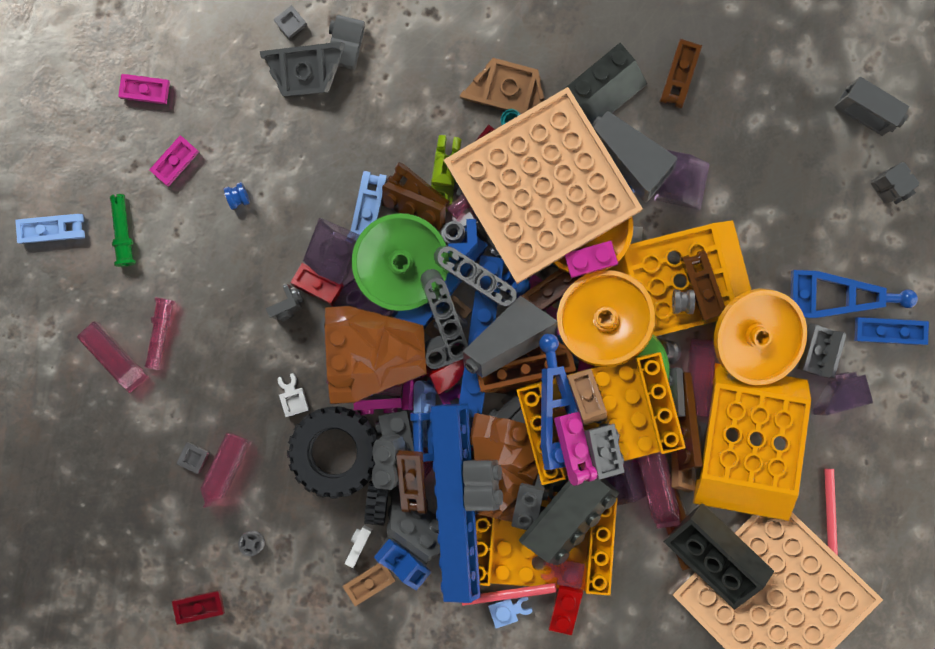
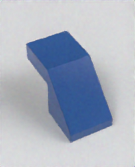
M466 219L467 243L448 244V246L458 250L467 257L477 248L476 219ZM449 257V262L455 265L457 261Z
M391 539L374 556L378 563L393 571L404 584L416 591L432 573L430 569L404 547Z

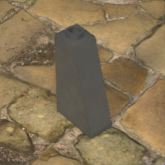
M607 111L602 117L598 116L595 119L592 127L622 176L641 199L647 203L675 170L678 157Z
M519 296L463 351L464 366L470 373H476L483 378L539 347V341L543 335L550 333L557 336L558 321L522 296Z

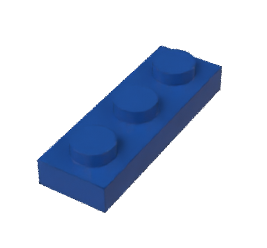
M855 318L854 341L928 345L929 321Z

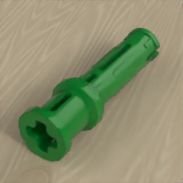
M116 194L117 197L110 195L115 236L112 242L116 255L114 266H132L136 264V261L133 259L131 247L134 243L132 238H129L125 195Z

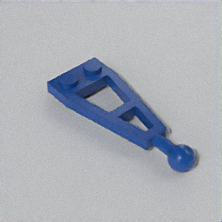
M791 271L790 298L797 303L805 318H819L886 307V303H899L904 308H912L918 301L917 294L909 289L902 291L900 294L887 293V288L820 271ZM817 280L846 286V306L816 311ZM856 289L876 293V302L856 305Z
M549 333L543 335L539 341L541 350L546 353L548 367L547 369H542L541 450L544 470L566 467L560 442L552 443L553 408L565 406L567 414L578 412L564 366L557 367L555 351L559 346L558 338ZM553 375H555L562 399L553 400Z

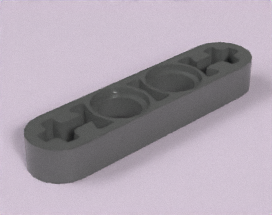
M441 246L435 251L434 260L439 267L496 304L510 306L515 301L516 291L511 285L450 246ZM450 252L448 256L457 261L455 265L448 261L443 263L442 253ZM464 263H468L471 266V273L467 277L462 276L460 273V268ZM483 276H488L491 280V284L487 289L480 287V279ZM496 288L502 291L507 290L508 299H502V295L494 292Z

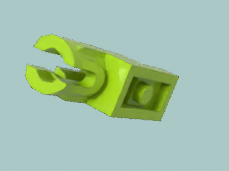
M439 135L431 186L450 201L446 212H451L454 196L453 189L456 181L446 166L444 159L460 150L462 139L454 137L452 152L450 155H447L445 153L446 135Z

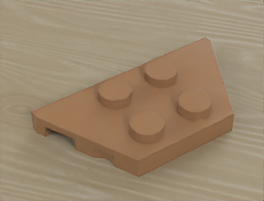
M492 58L484 70L473 79V82L466 90H463L460 99L504 111L515 109L523 114L543 102L544 95L538 69Z

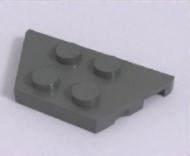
M333 42L260 51V56L269 65V72L272 78L276 80L277 87L282 96L328 93L345 43Z
M395 487L390 490L391 505L388 508L389 522L387 524V534L425 562L440 555V545L437 540L439 525L436 515L429 510L426 514H420L418 511L413 510L410 513L402 512L399 488Z

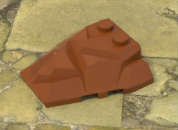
M351 306L325 307L326 367L330 404L355 403L362 400V398L375 393L378 394L387 388L403 384L426 374L423 325Z
M475 413L470 433V443L474 449V460H498V465L502 468V478L499 480L498 485L499 490L503 492V503L498 510L476 511V514L512 522L520 484L524 483L535 486L539 474L526 424L506 418Z

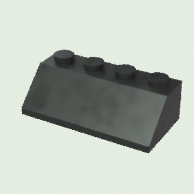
M620 42L565 88L568 87L592 125L598 116L602 117L607 111L611 113L616 111L644 88L647 82L636 60Z
M605 478L590 482L584 480L582 484L573 486L568 481L521 536L519 541L547 563L554 565L562 564L568 559L569 552L573 547L584 540V534L590 527L595 526L600 521L601 514L616 502V497L620 492Z
M703 503L689 513L663 541L734 610L761 591L774 573V570Z

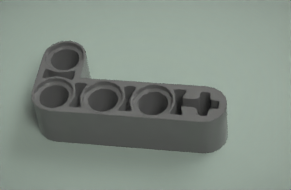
M429 269L421 275L420 280L440 336L424 342L425 359L428 367L437 369L463 359V351L468 347L443 277L439 271ZM435 282L438 289L436 291L432 289L431 283ZM446 302L444 306L436 307L438 303ZM447 323H453L452 326L444 328ZM455 343H460L458 347L451 348ZM432 352H438L435 356H429Z

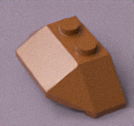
M559 343L555 351L557 367L564 366L566 375L576 371L572 353L565 345ZM539 346L483 378L477 375L480 391L507 393L542 381V369L548 368L546 353Z

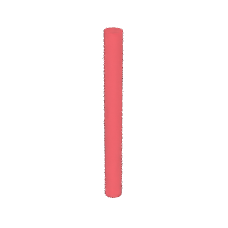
M824 469L827 544L838 556L834 469Z
M551 583L481 593L480 598L471 603H462V605L557 593L556 584Z

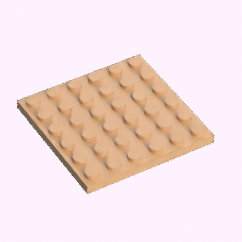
M568 87L444 159L446 166L517 284L643 210Z
M793 512L789 521L752 515L735 532L747 546L774 570L766 586L734 610L697 573H694L673 594L725 649H835L883 601L868 584Z

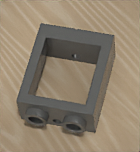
M862 77L857 78L846 87L835 105V108L881 136L888 132H893L897 126L900 128L908 117L905 113L910 107Z

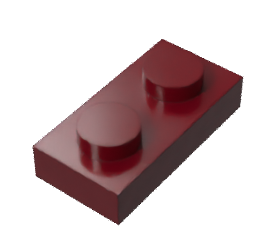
M220 590L172 601L176 625L225 614Z

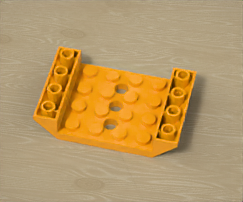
M733 220L712 223L632 243L629 245L626 254L618 262V265L609 269L633 277L647 290L655 310V328L653 332L655 336L715 322L719 318L717 316L702 321L696 300L693 314H687L685 311L673 314V290H680L681 292L692 290L682 266L681 257L687 255L691 257L697 255L699 251H706L725 307L738 295L751 290ZM672 251L677 252L680 256V261L676 265L671 264L667 259L668 254ZM700 264L693 266L695 273L703 270ZM678 274L683 275L686 279V284L683 288L674 285L673 279Z
M661 352L636 356L629 362L617 366L590 368L600 390V395L607 411V419L602 423L595 422L583 426L584 430L599 427L603 423L615 424V428L619 433V448L624 461L657 452L665 454L686 448ZM553 378V400L562 399L556 378ZM542 381L517 389V394L542 485L565 480V476H568L566 467L544 470L541 450ZM565 406L553 408L552 443L560 442L554 418L567 415Z
M714 363L710 387L714 388L702 462L703 467L701 468L700 479L696 480L693 504L700 505L703 503L709 507L789 521L799 495L811 406L808 380L785 376L770 384L752 385L732 377L724 370L721 364ZM729 428L735 429L738 433V438L735 442L729 441L726 437V431ZM752 433H758L761 436L762 442L759 446H754L750 442V435ZM776 437H781L785 440L786 446L783 450L775 448L774 440Z
M549 496L547 501L542 500L541 506L547 507L552 501ZM617 498L616 502L601 514L600 521L595 526L590 527L584 534V540L573 547L565 562L554 565L545 561V565L541 569L532 566L533 558L538 555L519 541L526 530L513 527L512 522L478 515L475 511L480 585L490 586V583L537 586L555 583L557 589L559 584L583 589L586 594L610 595Z

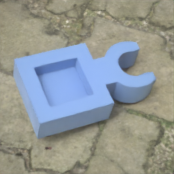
M528 597L518 598L515 603L508 599L488 604L495 628L517 622L516 614L528 615L532 613L531 607L527 609L521 607L522 602L529 600Z

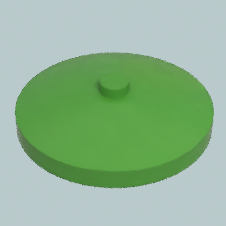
M402 213L383 216L369 224L355 243L352 254V270L355 281L369 300L383 308L397 311L418 308L428 302L421 285V275L426 270L435 269L440 272L444 281L446 280L448 272L439 267L434 260L435 251L441 246H446L436 228L420 217ZM442 253L443 263L445 261L449 262L448 253ZM435 282L431 283L433 291L438 290Z

